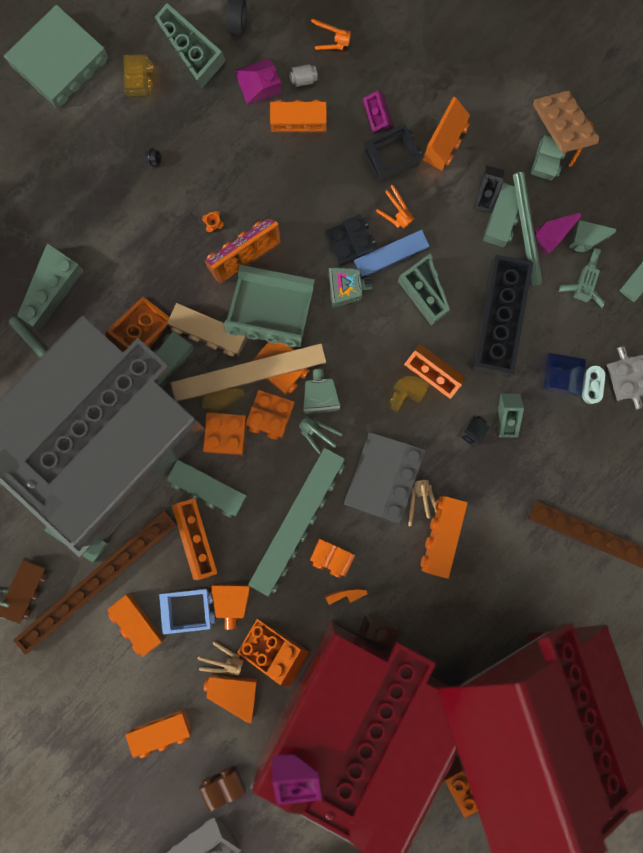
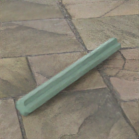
M517 172L513 174L527 261L533 262L531 284L536 286L542 284L543 281L524 172Z

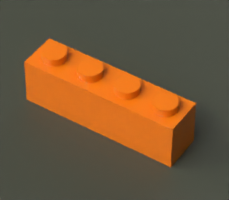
M440 496V499L436 501L435 510L437 511L435 518L431 520L430 529L432 530L430 537L426 540L425 547L427 550L425 556L421 559V571L449 579L468 502L446 496Z
M195 498L172 505L193 580H201L217 574Z

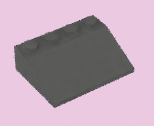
M369 432L343 504L400 524L425 450Z

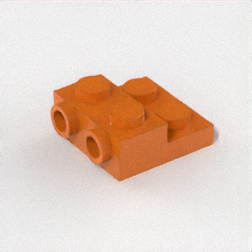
M258 390L246 422V426L249 427L248 431L256 434L262 431L267 433L266 437L277 440L278 437L283 438L295 402Z

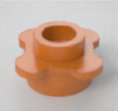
M218 211L208 213L202 218L203 222L206 223V230L208 232H213L217 228L222 229L224 226Z

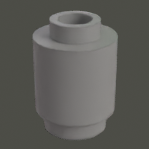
M307 64L293 67L292 72H289L291 84H294L295 87L313 84L318 79L315 65Z

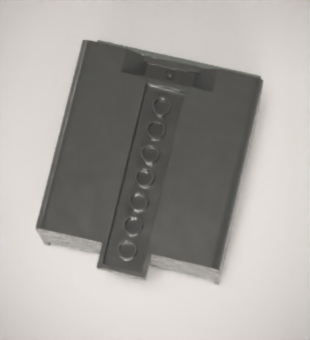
M83 315L0 399V483L78 557H81L91 546L99 545L103 540H106L173 469L176 461L181 460L205 435V428L156 384L170 369L163 360L139 338L124 352L120 351Z

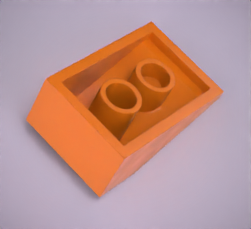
M142 297L106 331L105 337L122 352L137 338L150 349L168 327L167 322L170 317L146 298Z

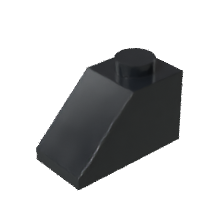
M486 165L477 192L474 209L492 212L504 180V170Z
M474 415L468 420L458 436L473 447L482 442L490 427L486 424L487 421L484 418Z

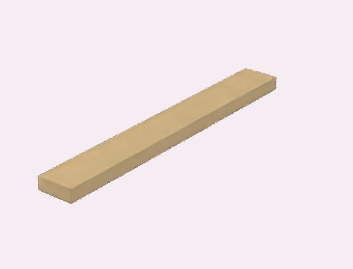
M317 344L171 382L175 401L178 402L325 364L326 359L322 344Z

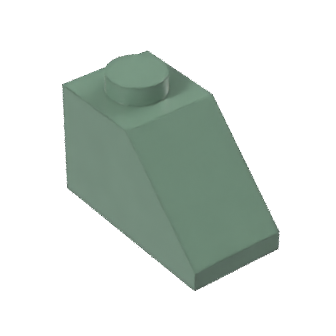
M579 220L573 226L569 247L574 248L577 252L589 251L609 239L616 232V229Z
M501 393L498 407L499 437L518 438L524 411L520 394Z

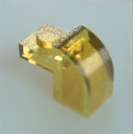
M414 376L400 379L392 388L399 393H394L389 403L392 406L390 409L398 412L406 396L418 403L421 402L430 384Z

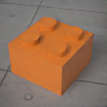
M207 413L203 452L244 456L247 417L245 415Z

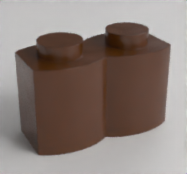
M231 767L222 770L217 777L209 776L205 778L199 787L208 812L246 794V788L237 768L231 769Z

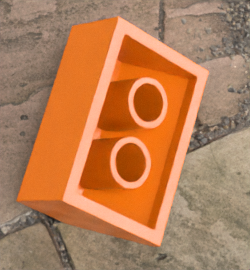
M454 96L436 128L423 158L424 162L440 170H443L445 165H450L454 157L451 154L453 149H458L462 141L460 139L461 134H466L470 123H468L470 114Z

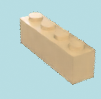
M176 303L167 322L171 328L170 331H174L178 335L182 333L189 335L188 339L197 343L199 340L206 343L205 346L216 350V348L224 350L223 354L234 357V355L240 356L248 338L241 335H230L225 332L224 323Z

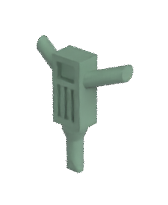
M594 248L590 262L581 271L578 284L560 285L558 292L575 291L573 298L588 302L593 298L603 308L605 301L594 290L600 272L597 269V262L601 250Z

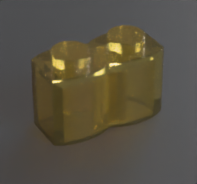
M124 55V90L127 97H150V91L153 90L152 79H149L153 68L152 61L148 60L147 55Z

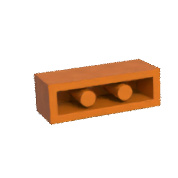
M277 100L270 102L271 132H326V102L320 100L303 102L301 100L285 102Z
M421 344L417 346L404 364L450 399L462 386L466 378Z
M131 593L126 594L107 609L109 618L113 623L117 622L121 628V634L124 638H129L136 654H141L143 657L165 640Z
M183 709L132 728L125 736L132 757L139 756L144 758L150 755L153 750L158 749L162 751L169 748L170 744L177 742V744L186 742L193 731L186 710Z

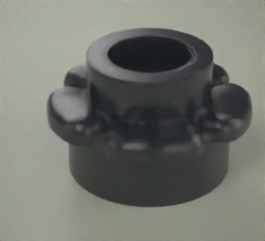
M154 148L149 149L145 154V160L151 167L161 163V153Z

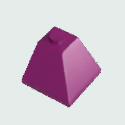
M269 58L235 70L247 105L282 93L281 81L274 64Z
M577 213L547 221L543 227L539 225L534 231L536 246L546 255H549L582 215Z
M281 754L272 757L273 786L277 805L321 800L319 776L315 770L295 755Z

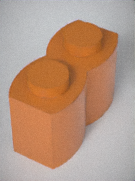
M320 538L310 561L313 562L312 565L321 570L324 567L331 570L330 574L341 578V575L346 577L355 554Z

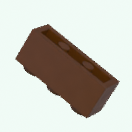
M26 557L22 560L4 599V602L9 603L10 606L0 607V617L18 624L23 619L27 620L32 610L29 608L31 601L35 602L40 593V590H37V588L47 578L48 572H46L48 566Z

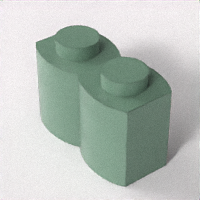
M544 135L541 139L531 169V175L550 181L555 176H559L562 168L559 165L560 160L564 159L566 152L561 153L552 137Z

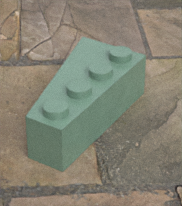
M166 3L155 16V19L200 87L203 88L225 63V57L219 48Z
M47 243L17 316L41 331L84 270L77 263Z

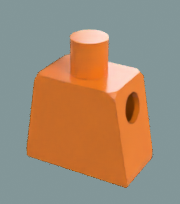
M248 584L212 585L216 618H225V629H236L237 618L245 617L251 588Z

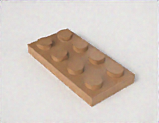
M570 91L534 99L533 106L561 153L598 144L599 136Z

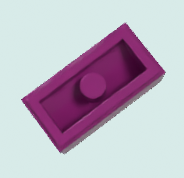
M377 90L363 98L373 133L394 127L384 93Z

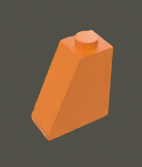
M210 674L209 679H205L204 691H207L206 698L245 722L252 723L257 678Z

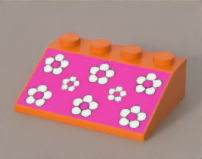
M270 219L258 221L250 231L242 232L238 239L226 243L222 250L217 253H211L207 260H205V264L217 282L221 284L236 274L240 265H249L281 243L279 224Z

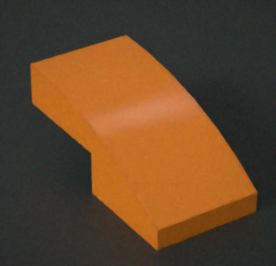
M348 588L333 592L325 597L330 605L346 596L351 603L368 593L365 588Z

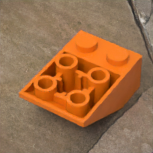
M257 619L237 653L279 685L291 687L310 651Z

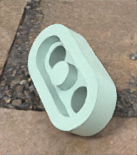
M592 366L584 373L582 398L588 404L598 403L603 398L605 372L601 367ZM591 373L595 374V379L591 378ZM589 392L594 394L593 398L589 397Z

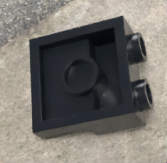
M360 214L344 220L338 226L325 230L339 266L369 254L375 249L376 241L374 236H369L367 229H369L366 218L362 219Z

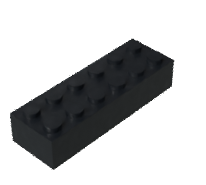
M495 255L492 259L471 370L506 377L514 374L533 262Z

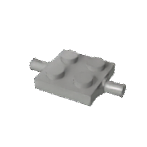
M625 346L619 347L617 350L620 359L607 364L617 401L633 399L636 410L643 408L641 396H643V355L628 357Z

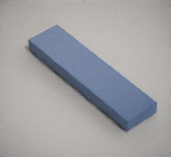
M420 230L355 259L354 264L360 271L361 278H364L422 252L430 246L423 231Z

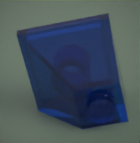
M548 353L543 390L581 396L586 359Z

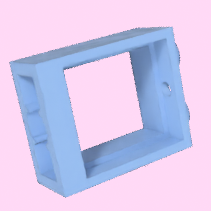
M209 587L162 592L159 594L163 634L211 629L212 624L215 623L214 611L211 612L213 595L212 592H209ZM203 594L206 622L173 626L171 597Z

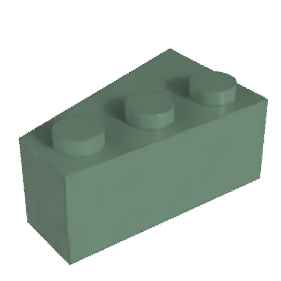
M431 253L399 276L398 283L431 326L450 311L443 288L438 279L437 271L432 262Z

